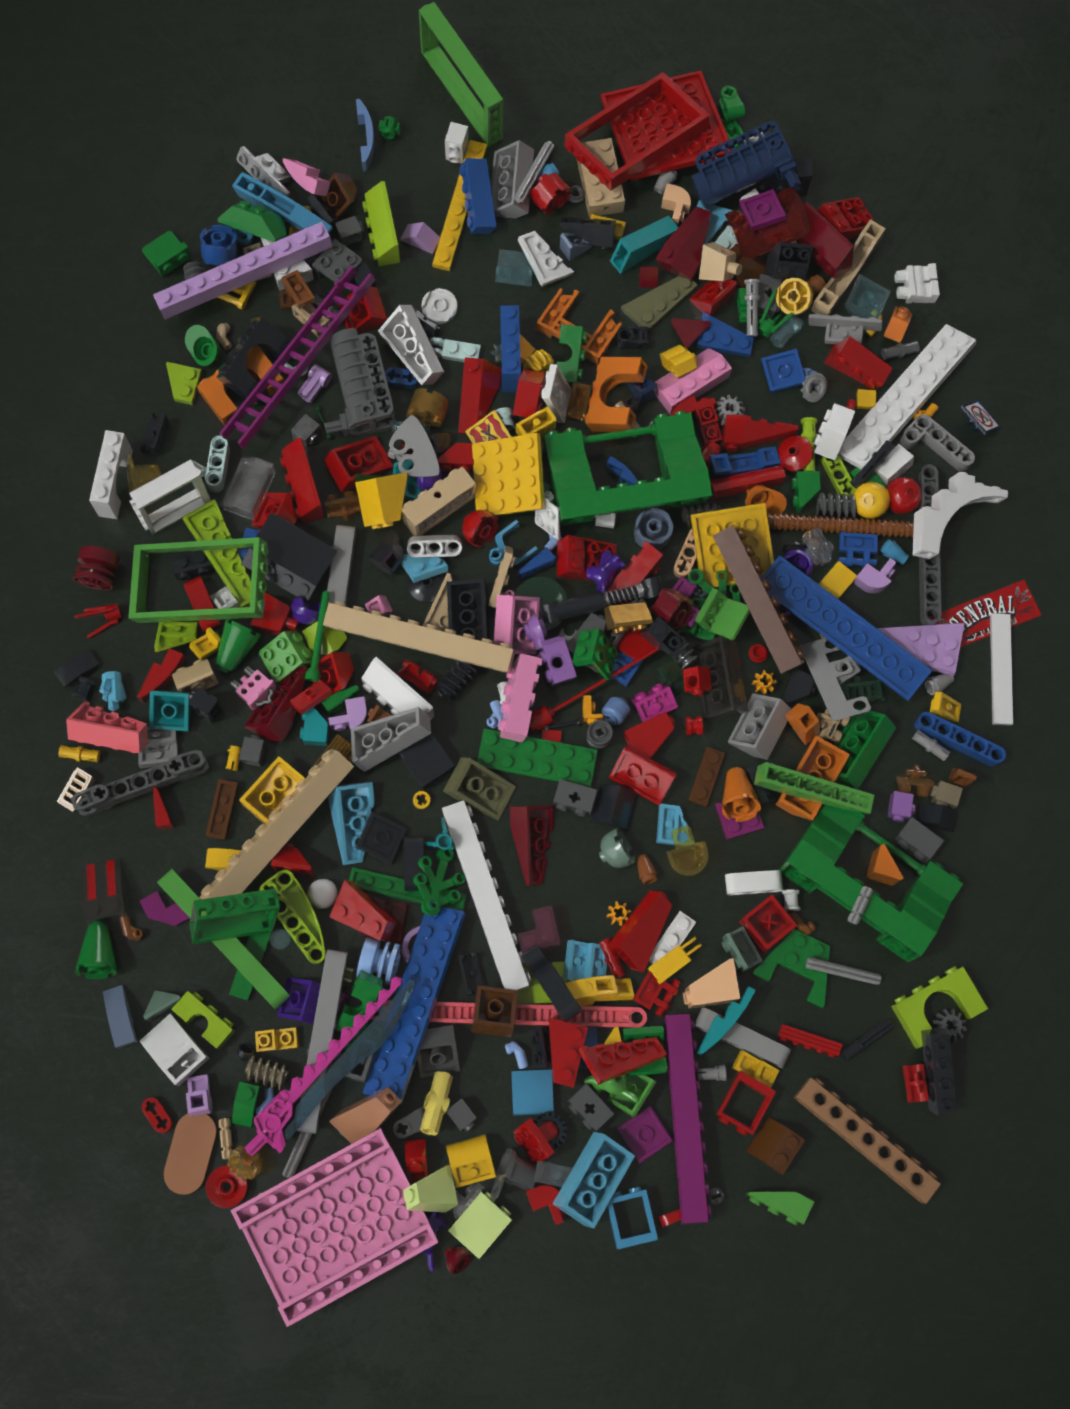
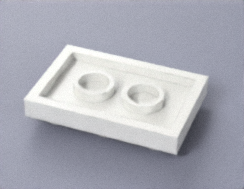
M550 364L549 371L546 372V385L542 389V399H544L556 417L557 423H565L572 389L557 364Z

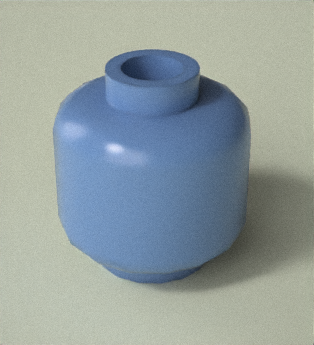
M611 697L602 708L603 719L610 725L622 724L630 713L628 702L623 697Z

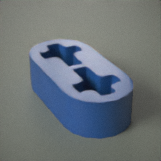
M390 367L385 371L389 386L413 389L419 384L409 369ZM395 374L394 379L390 380V376ZM410 376H413L414 380L412 382H408Z

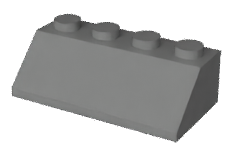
M520 140L494 151L491 193L495 217L516 219L529 213V195L521 204L514 200V196L533 164L534 149Z

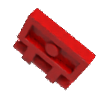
M648 971L632 1000L648 1010L651 1009L653 1004L657 1005L658 1008L655 1014L662 1017L664 1012L668 1011L669 1003L673 996H676L679 992L678 988L681 982L674 979L670 985L666 983V979L659 985L652 972ZM663 988L667 992L664 998L660 1000L657 996Z

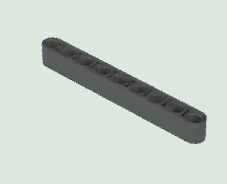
M931 464L925 465L917 478V482L922 490V499L918 506V511L922 507H931L932 496L939 492L938 469ZM924 473L930 474L931 478H927ZM925 490L931 492L932 495H927ZM940 549L939 554L930 559L919 557L920 621L923 626L935 625L941 618ZM926 560L931 561L933 563V566H929L926 563ZM926 578L932 579L934 584L928 583ZM927 596H931L934 602L929 601ZM927 614H932L934 620L929 619Z

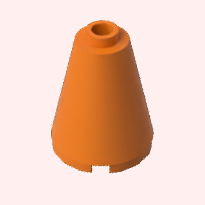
M734 767L727 772L721 807L725 818L729 820L734 818L736 822L753 819L757 816L756 813L761 810V803L746 771L739 767Z

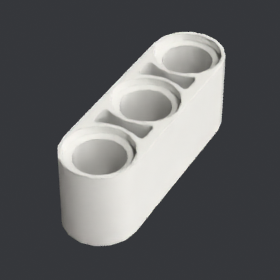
M457 535L413 536L408 540L407 551L412 557L457 556L462 550V541ZM451 542H456L459 546L451 549L448 545ZM417 543L421 548L414 550L411 548V545ZM437 543L440 547L432 549L430 544Z
M780 870L730 873L725 875L727 895L783 891Z

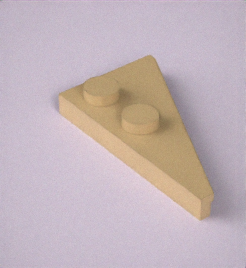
M450 573L446 574L423 627L430 624L437 626L439 631L444 632L445 629H448L447 582L452 581Z

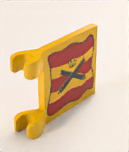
M496 410L465 431L472 444L512 437Z

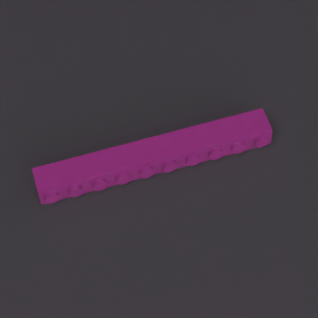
M690 1014L666 1015L664 1024L681 1225L707 1223L708 1218H711V1208L706 1203V1197H709V1186L705 1184L704 1176L707 1175V1164L703 1163L702 1155L705 1154V1143L701 1142L700 1135L703 1134L704 1129L703 1121H699V1113H702L701 1100L697 1101V1092H700L699 1080L695 1079V1072H698L697 1059L694 1060L693 1052H696V1041L692 1039L691 1034L694 1031V1020L690 1019Z

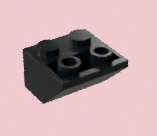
M779 241L768 254L764 273L773 279L799 278L806 281L813 245Z

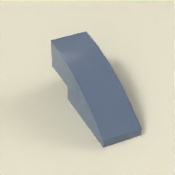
M123 985L103 991L106 1013L115 1048L119 1049L137 1043L133 1027L134 1022Z

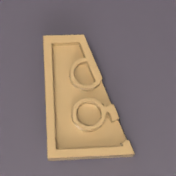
M505 546L504 558L500 562L498 576L495 579L488 606L496 608L497 595L504 594L501 592L503 585H507L509 579L507 571L509 567H513L515 561L512 547Z

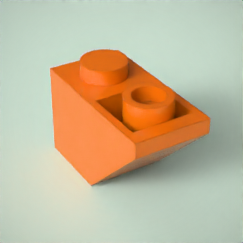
M895 307L884 337L901 343L912 316L909 309Z
M798 703L784 715L804 745H807L820 733L819 720L809 706Z

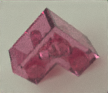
M552 905L532 910L535 930L517 934L522 954L536 944L543 951L560 947L561 942Z

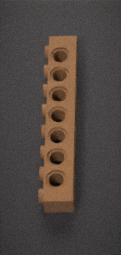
M808 1078L793 1098L920 1203L926 1204L941 1185L936 1181L937 1176L929 1170L925 1172L920 1168L921 1163L915 1158L911 1157L909 1159L904 1154L905 1150L897 1144L892 1145L888 1141L889 1137L880 1130L878 1132L872 1128L873 1124L864 1117L862 1119L855 1114L857 1111L849 1104L845 1106L839 1101L841 1098L833 1091L829 1093L823 1088L825 1085L820 1080ZM817 1093L821 1094L824 1098L822 1105H818L815 1102V1095ZM832 1107L839 1109L840 1115L838 1118H834L831 1115ZM849 1120H853L856 1124L854 1131H850L847 1128ZM865 1133L870 1134L872 1137L869 1145L863 1141ZM882 1146L888 1150V1155L885 1158H882L879 1154ZM898 1160L904 1163L902 1171L896 1169L895 1164ZM914 1173L920 1176V1182L917 1185L912 1182Z

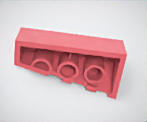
M86 701L66 719L69 740L94 744L95 746L110 747L115 750L130 751L131 753H140L148 745L146 723L130 717L121 718L119 713L104 712V708L100 706L91 707L90 703Z

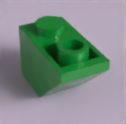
M797 471L795 478H792V489H795L793 507H796V513H801L818 495L821 489L819 471Z

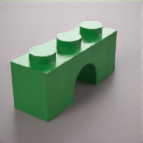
M561 324L559 343L571 347L572 357L566 362L557 361V365L568 383L579 384V380L583 378L581 362L585 360L583 345L587 343L588 332H585L583 326Z
M360 970L352 987L351 996L360 999L362 1004L358 1007L344 1004L337 1019L335 1030L342 1032V1028L347 1026L352 1028L354 1016L358 1014L365 1015L367 1003L375 1002L379 991L384 989L382 987L383 979ZM367 1022V1023L364 1025V1027L355 1035L354 1038H357V1039H358L360 1033H361V1032H362V1033L365 1032V1030H366V1028H367V1025H368V1022Z

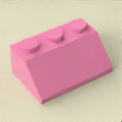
M497 595L493 644L499 646L500 643L512 645L511 649L516 651L515 654H536L533 640L528 641L524 625L528 623V620L534 614L539 619L540 598Z

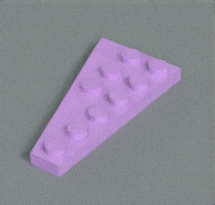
M965 623L877 628L932 671L954 676Z

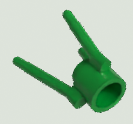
M776 289L773 290L764 313L758 321L760 324L758 331L767 338L793 316V312H791L776 325V322L784 313L781 310L773 320L769 318L765 320L777 293Z

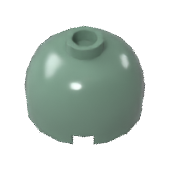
M616 828L602 838L599 855L604 863L608 862L610 866L615 868H624L635 863V856H630L629 850H632L623 832H618L619 828Z

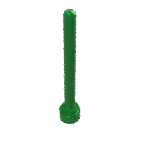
M328 591L322 593L311 667L308 668L305 674V680L318 682L321 678L318 666L325 629L323 622L330 597Z

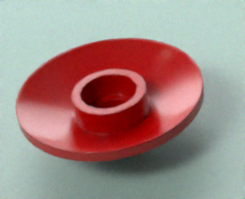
M801 436L786 438L777 449L781 461L780 465L783 469L791 472L804 469L810 463L813 456L812 445L806 438ZM796 449L794 454H790L791 450Z
M221 1166L215 1169L209 1175L206 1182V1194L209 1200L221 1208L236 1206L243 1200L247 1192L246 1177L238 1168L233 1166ZM226 1183L231 1184V1189L229 1191H226L224 1189V1185Z

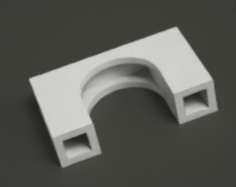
M105 430L89 499L99 517L118 518L121 501L116 493L117 471L119 466L129 467L133 452L124 433Z

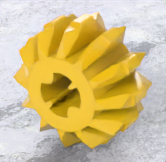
M541 349L535 351L534 354H531L526 359L523 369L546 373L549 371L550 364L554 363V360L549 353Z

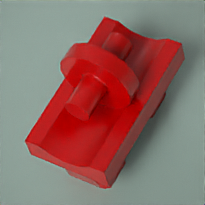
M924 1064L903 1066L907 1102L929 1101Z

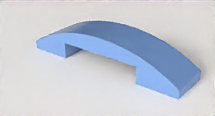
M356 99L358 124H365L367 146H360L363 172L368 170L373 158L374 134L367 108L360 99Z

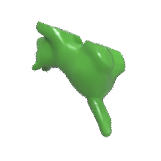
M626 1074L599 1085L593 1075L584 1079V1083L590 1084L597 1096H599L601 1091L605 1090L611 1094H622L634 1102L639 1101L638 1097L627 1089L628 1078Z

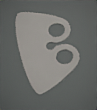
M411 415L395 431L390 439L389 447L395 454L406 453L410 448L414 451L413 454H407L400 458L398 467L401 473L407 472V475L417 477L439 475V464L435 451L423 426L415 416ZM398 439H402L405 442V447L402 450L394 448V442ZM406 459H411L414 462V466L410 470H405L402 466Z

